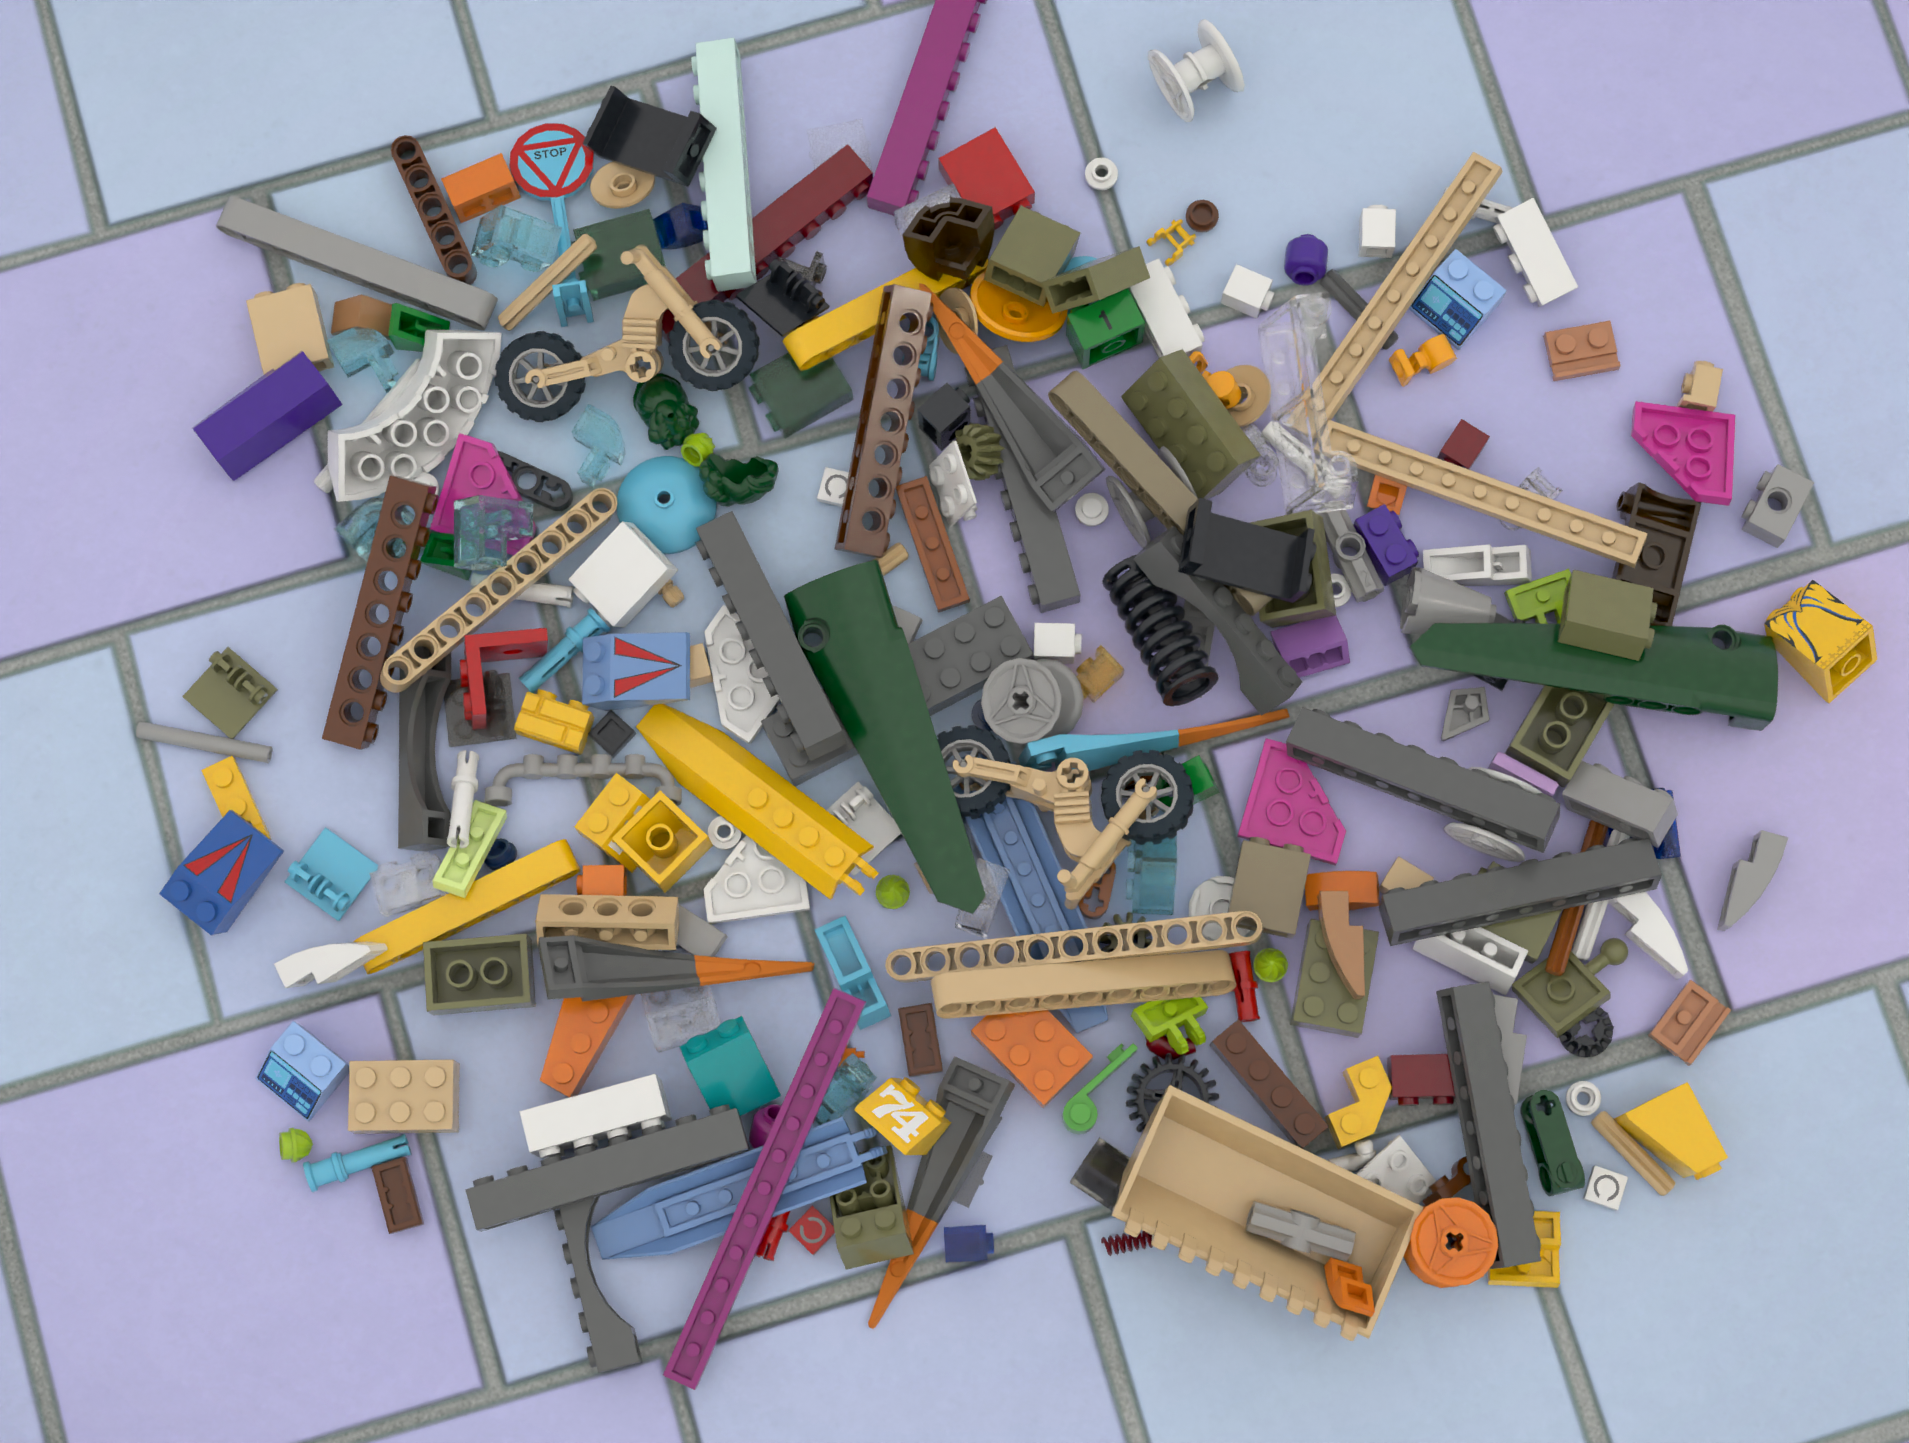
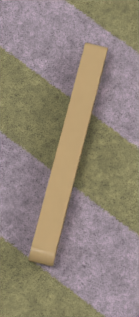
M1238 911L898 949L888 955L885 967L887 973L899 982L909 983L932 980L935 976L948 972L1164 955L1254 944L1260 939L1263 927L1257 914L1251 911ZM1244 919H1250L1257 925L1256 932L1250 937H1243L1237 932L1239 922ZM1216 923L1222 928V934L1217 940L1209 941L1203 937L1202 931L1207 924ZM1182 927L1187 931V938L1182 944L1175 945L1169 942L1168 933L1172 928ZM1142 930L1150 932L1153 937L1151 945L1144 949L1136 947L1133 942L1135 934ZM1111 934L1118 939V945L1112 952L1100 950L1099 941L1104 935ZM1072 938H1078L1083 942V950L1077 956H1069L1065 952V945ZM1038 942H1044L1049 947L1048 955L1041 960H1035L1031 956V948ZM1003 946H1011L1014 949L1012 961L1006 964L999 963L996 958L997 951ZM971 949L977 950L980 955L978 964L971 968L965 967L962 962L964 953ZM936 953L943 954L946 959L944 967L939 971H931L928 966L930 957ZM908 957L911 961L910 971L904 975H897L894 969L896 961L899 958Z

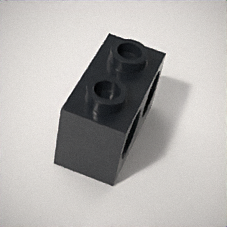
M946 383L917 409L920 430L941 451L956 438V431L963 429L964 425L971 424V410L968 404L970 403L969 397L959 387L953 389Z

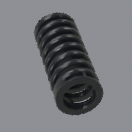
M1136 555L1131 556L1113 566L1104 575L1102 584L1106 590L1110 591V600L1117 606L1118 616L1125 621L1124 625L1127 633L1133 636V645L1140 651L1141 661L1148 666L1147 670L1150 678L1156 681V690L1160 694L1163 704L1166 706H1179L1189 703L1213 688L1219 679L1218 673L1215 668L1205 666L1209 656L1205 651L1198 650L1201 645L1200 639L1195 635H1190L1193 631V625L1189 621L1183 620L1185 610L1183 607L1175 605L1177 603V595L1169 590L1155 586L1133 560ZM1129 568V570L1122 574L1119 578L1117 577L1121 572Z

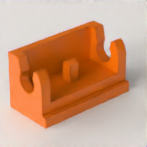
M502 153L441 178L460 223L521 198Z

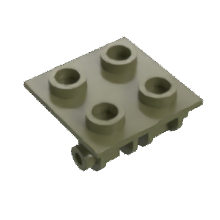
M227 647L222 653L216 651L209 658V662L212 663L211 666L182 697L230 739H234L278 689Z

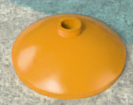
M986 271L978 275L971 286L969 297L975 307L977 319L988 330L1002 338L1017 342L1041 341L1054 336L1065 323L1068 309L1052 314L1048 301L1042 307L984 280Z

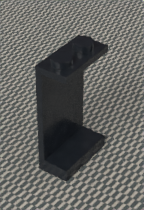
M610 86L582 144L600 158L689 187L717 128L700 113L690 111L688 117L630 99L615 86Z
M1199 498L1188 508L1178 572L1294 603L1304 593L1306 594L1309 591L1312 582L1309 566L1317 548L1316 542H1313L1315 529L1307 528L1300 536H1295L1211 513L1212 501Z

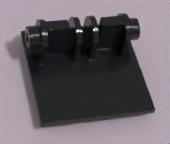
M774 259L770 263L769 269L771 274L736 295L737 299L782 337L830 307L822 297L823 292L815 289L806 278H802L799 272L793 273L794 270L788 266V263L785 260L780 261L779 259Z

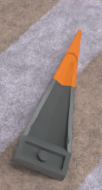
M919 283L920 290L932 293L930 302L933 303V312L979 389L1028 482L1049 510L1055 512L1106 469L1086 445V442L925 284Z
M575 935L540 937L538 941V950L548 999L580 997L583 1002L814 970V963L747 960L646 950Z
M954 1056L939 1086L936 1103L946 1111L944 1117L951 1124L928 1153L922 1155L906 1210L914 1254L890 1260L868 1322L869 1327L872 1329L879 1323L1002 1120L1000 1115L1015 1087V1084Z

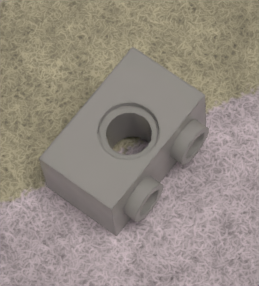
M1779 464L1771 473L1765 471L1756 489L1761 491L1757 500L1751 499L1741 516L1746 519L1741 530L1778 548L1785 541L1814 482ZM1774 498L1781 503L1782 510L1775 511L1771 509L1768 505V499Z

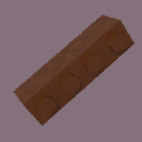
M1239 1019L1210 1043L1209 1046L1292 1144L1303 1149L1329 1127Z

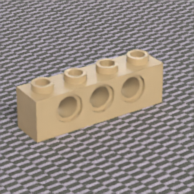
M540 894L535 920L537 945L540 937L575 935L646 950H676L680 923L678 897Z

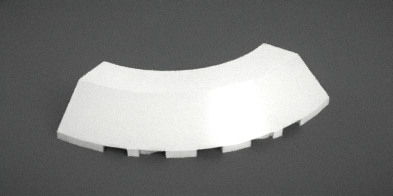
M425 330V343L418 369L400 398L387 410L365 423L345 429L328 430V468L336 501L361 500L379 496L381 493L386 492L390 476H401L414 480L422 472L428 473L445 459V456L455 447L459 433L468 435L475 424L474 420L483 403L486 404L489 397L487 394L493 376H496L497 370H495V366L500 357L502 333L468 330Z

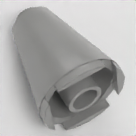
M1412 567L1406 585L1413 587H1409L1407 595L1403 597L1400 616L1401 633L1424 634L1434 623H1494L1496 605L1491 604V597L1423 568Z

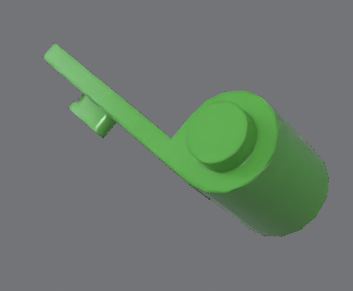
M1122 1043L1107 1056L1111 1063L1077 1092L1064 1106L1062 1114L1063 1124L1071 1133L1085 1134L1094 1127L1098 1113L1095 1104L1088 1095L1137 1052L1138 1048L1134 1043L1125 1051L1122 1049L1124 1047Z

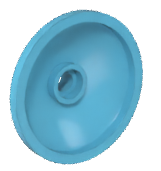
M660 456L640 463L628 473L619 488L616 509L620 523L622 521L634 523L663 554H676L692 548L696 545L695 542L701 540L696 528L715 519L717 502L705 494L704 482L699 476V467L692 466L683 458ZM664 494L671 497L670 501L666 504H661L658 501L659 497Z

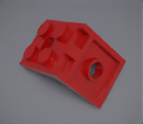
M547 628L464 635L465 659L459 660L461 688L468 687V692L463 693L465 720L472 721V730L486 728L487 714L481 663L543 657L547 653L548 646Z

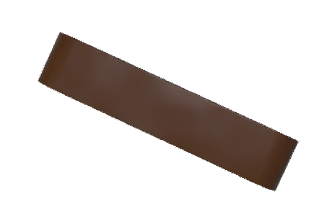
M404 135L398 137L391 145L392 157L446 275L469 285L473 284L477 277L476 266L420 144L412 136ZM406 151H415L412 158L407 160L401 159V156ZM419 179H428V183L424 187H414L415 182ZM432 207L441 208L440 213L436 216H427L428 210ZM444 236H455L450 244H440V240ZM464 263L468 265L467 269L462 273L452 272L453 268L458 264Z

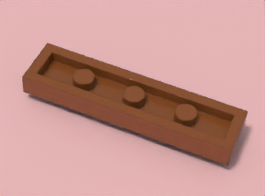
M925 476L896 486L895 489L938 613L969 603L970 598L928 477Z

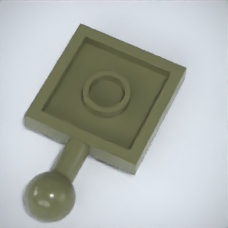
M1610 938L1602 944L1600 954L1585 965L1570 952L1565 972L1561 976H1555L1545 971L1548 960L1546 958L1512 984V991L1551 1033L1558 1038L1611 998V992L1595 977V974L1607 965L1615 966L1622 964L1627 959L1628 947L1621 939Z

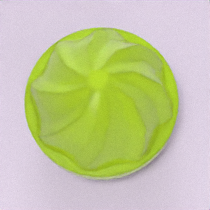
M706 433L690 434L684 439L681 454L686 462L698 467L706 460L709 454L713 453L715 445L712 443V438Z
M885 876L876 886V898L885 908L898 909L909 899L910 889L908 883L900 876Z
M1266 948L1256 955L1253 969L1259 979L1272 983L1284 977L1288 969V962L1285 955L1278 949Z
M289 1128L288 1132L279 1133V1148L282 1160L291 1159V1162L294 1163L308 1156L313 1142L305 1131Z

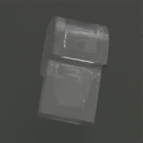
M978 858L976 866L986 896L974 914L958 910L955 928L987 939L999 908V901L1008 880L1010 869Z

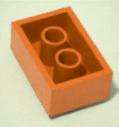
M1048 1010L986 1015L971 1030V1035L1042 1108L1049 1104L1093 1060V1055Z

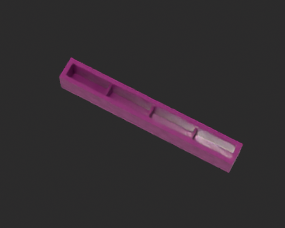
M935 0L867 194L868 208L902 219L906 218L909 209H915L919 197V191H916L919 179L924 181L930 164L929 161H926L929 150L935 151L940 136V132L936 131L939 121H945L948 115L950 102H947L949 92H955L960 79V73L957 72L960 61L965 63L971 46L970 43H967L970 32L976 33L981 14H978L977 11L980 3L986 4L987 0Z

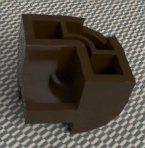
M950 197L949 202L937 204L931 208L925 205L916 214L902 235L908 259L916 269L936 281H939L943 274L967 280L976 265L983 267L989 256L994 237L992 206Z

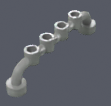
M528 754L524 756L523 763L510 764L498 771L492 786L485 788L484 803L492 806L511 805L512 789L506 787V783L513 777H524L526 779H541L543 777L609 779L616 773L621 777L629 779L656 777L660 780L661 786L655 788L654 796L661 790L676 806L682 803V789L675 786L674 777L668 769L659 764L645 763V756L640 754L626 755L625 763H611L612 757L606 754L592 755L591 763H578V757L571 754L558 755L557 763H544L542 755Z

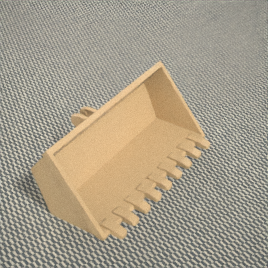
M1169 1085L1162 1099L1154 1107L1123 1172L1118 1198L1111 1216L1126 1222L1125 1233L1138 1237L1140 1231L1143 1230L1153 1235L1152 1246L1165 1250L1167 1244L1170 1243L1179 1248L1178 1257L1181 1260L1192 1263L1194 1257L1197 1256L1206 1261L1205 1270L1208 1273L1219 1276L1221 1270L1224 1269L1233 1274L1232 1283L1235 1286L1246 1289L1249 1282L1260 1287L1259 1296L1262 1299L1273 1302L1276 1295L1287 1299L1286 1309L1289 1312L1300 1315L1303 1308L1314 1312L1313 1322L1316 1325L1327 1328L1330 1321L1341 1325L1340 1335L1345 1339L1354 1341L1357 1334L1369 1339L1410 1242L1415 1219L1422 1212L1423 1206ZM1257 1201L1289 1212L1291 1209L1316 1216L1322 1222L1354 1231L1356 1233L1354 1246L1347 1263L1361 1266L1364 1283L1372 1285L1375 1310L1373 1316L1370 1317L1340 1308L1335 1303L1327 1285L1324 1265L1333 1257L1314 1251L1310 1253L1298 1251L1280 1244L1281 1241L1246 1231L1247 1217L1253 1202Z

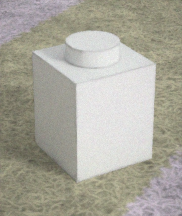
M1371 205L1368 208L1362 209L1359 218V257L1392 258L1395 249L1396 209H1388L1385 205Z
M1236 264L1223 291L1221 304L1257 319L1261 309L1267 311L1275 293L1270 291L1273 280Z
M1034 623V660L1045 658L1057 660L1062 664H1074L1075 654H1081L1082 634H1075V624Z

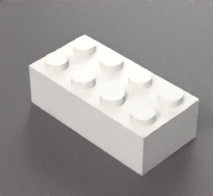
M656 1074L519 1111L529 1152L544 1159L557 1155L563 1157L565 1156L564 1150L570 1148L579 1149L594 1145L596 1148L599 1146L597 1141L606 1138L610 1140L623 1135H628L631 1138V1131L638 1129L643 1130L656 1125H662L664 1129L666 1128L664 1122L672 1120L662 1080Z

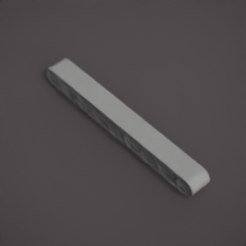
M229 196L216 224L218 230L233 238L478 330L486 329L498 301L497 297L483 289L238 197Z

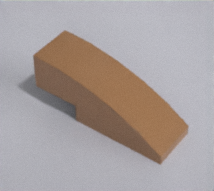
M1320 891L1317 896L1319 920L1331 961L1354 999H1362L1365 996L1363 926H1349L1348 891Z

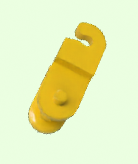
M1182 219L1178 221L1173 220L1171 222L1172 225L1166 230L1162 227L1154 234L1153 238H1149L1146 242L1148 246H1152L1161 238H1167L1176 248V252L1173 253L1171 259L1168 258L1165 261V265L1168 267L1183 256V249L1189 244L1191 246L1195 244L1196 235L1190 236L1181 226L1183 223ZM1175 230L1184 239L1181 244H1178L1170 235Z

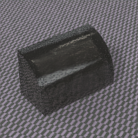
M1099 1137L1070 1183L1113 1211L1118 1198L1123 1172L1130 1157Z

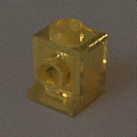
M1102 645L1096 649L1095 660L1089 657L1076 670L1078 673L1076 677L1081 684L1084 700L1088 697L1093 703L1123 677L1124 668Z

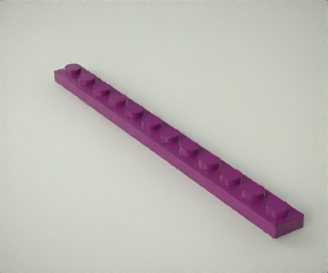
M833 988L663 1376L693 1390L697 1388L867 1003L866 1001Z

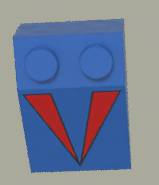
M229 810L177 867L159 894L211 936L226 933L281 857L284 850L235 811Z

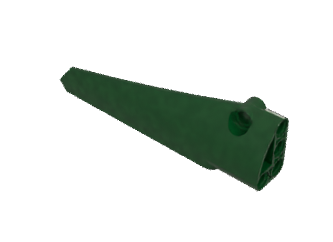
M867 561L838 570L784 595L796 639L880 792L934 896L940 903L974 914L986 896L908 643L902 627L898 625L879 561ZM809 633H816L821 637L822 642L816 647H811L805 644L803 638Z
M1434 623L1409 647L1422 667L1604 695L1603 700L1606 702L1682 715H1698L1702 711L1728 715V726L1762 731L1773 721L1777 708L1778 663L1773 638L1771 636L1735 631L1725 624L1717 625L1713 628L1650 625L1649 628L1655 630L1653 642L1650 649L1644 648L1639 661L1558 642L1560 624ZM1712 638L1720 639L1725 645V650L1714 645Z

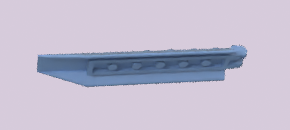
M983 754L980 755L982 759H987ZM960 786L953 788L955 793L964 794V790ZM1006 796L1002 804L998 803L995 806L996 810L992 813L987 814L985 812L980 814V818L971 819V816L965 817L1016 936L1088 928L1079 906L1073 910L1065 906L1066 892L1064 886L1057 879V874L1062 868L1034 804L1023 799ZM1078 938L1070 939L1065 945V952L1069 956H1077L1083 950V942ZM1044 942L1035 943L1031 948V956L1035 960L1044 959L1049 953L1048 944ZM1106 1005L1059 1009L1076 1033L1108 1021Z
M844 1117L811 1128L772 1217L867 1183L862 1163L888 1152L885 1146H876L859 1155L855 1142L861 1139L872 1138L879 1132L872 1126L852 1134ZM763 1146L646 1188L591 1226L602 1260L669 1255L725 1235Z

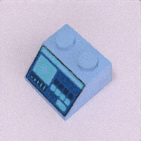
M1455 249L1433 273L1408 309L1439 335L1445 334L1449 343L1460 350L1501 304L1507 290Z
M293 1021L269 1050L255 1079L309 1122L349 1074V1064L302 1025Z

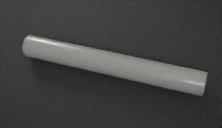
M142 721L138 723L136 729L137 738L265 763L270 762L273 752L271 746Z

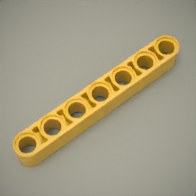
M987 258L983 267L976 265L967 280L943 274L940 280L936 281L914 268L789 333L782 342L799 370H807L875 335L884 286L897 284L920 290L919 283L925 284L939 298L949 288H959L962 290L973 284L977 276L986 271L989 259ZM902 315L900 321L906 319L907 317L905 315Z
M567 839L553 842L475 880L465 898L451 893L446 894L357 938L354 942L385 943L388 948L387 951L363 965L366 973L372 974L422 951L423 942L442 941L575 876L581 871V868Z

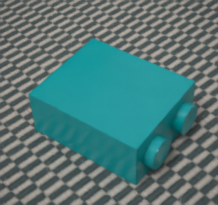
M742 1016L726 1020L718 1028L704 1035H696L690 1038L687 1043L679 1046L709 1109L729 1104L730 1110L737 1108L740 1116L781 1096Z

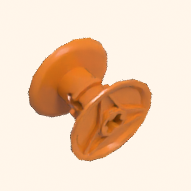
M1459 1197L1439 1199L1428 1206H1423L1422 1212L1415 1219L1410 1242L1403 1257L1411 1272L1424 1283L1439 1288L1468 1285L1483 1277L1494 1264L1499 1247L1497 1229L1489 1214L1475 1202ZM1447 1237H1452L1454 1240L1451 1243L1452 1249H1447L1445 1246L1448 1242Z

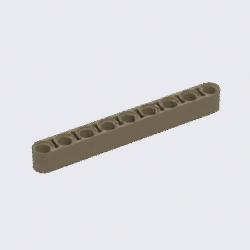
M1078 371L1071 372L1048 392L1049 400L1053 406L1167 530L1175 525L1180 533L1184 535L1187 511L1198 500L1196 496L1086 377ZM1224 585L1243 610L1250 616H1254L1273 599V597Z

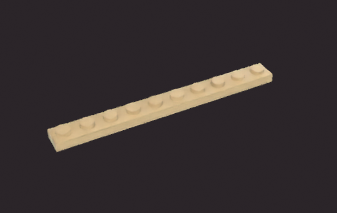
M1475 152L1471 154L1286 422L1288 428L1314 444L1323 433L1328 420H1332L1502 174L1503 171L1500 166Z
M1328 420L1316 448V452L1319 455L1633 568L1636 566L1647 539V533L1332 420Z

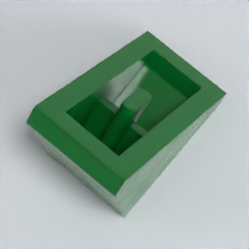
M393 303L388 336L396 350L423 352L425 330H449L450 321L399 303Z
M432 531L420 561L424 565L469 580L481 550L475 540L469 536Z

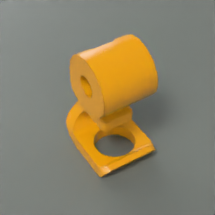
M1441 334L1421 344L1418 352L1413 353L1409 359L1403 349L1396 350L1389 358V362L1401 386L1404 387L1422 369H1428L1430 374L1435 373L1452 364L1457 357L1446 335Z
M1194 351L1189 356L1193 364L1197 362L1196 368L1226 409L1238 404L1241 399V390L1234 377L1226 371H1218L1211 375L1210 372L1205 370L1208 362L1201 352Z

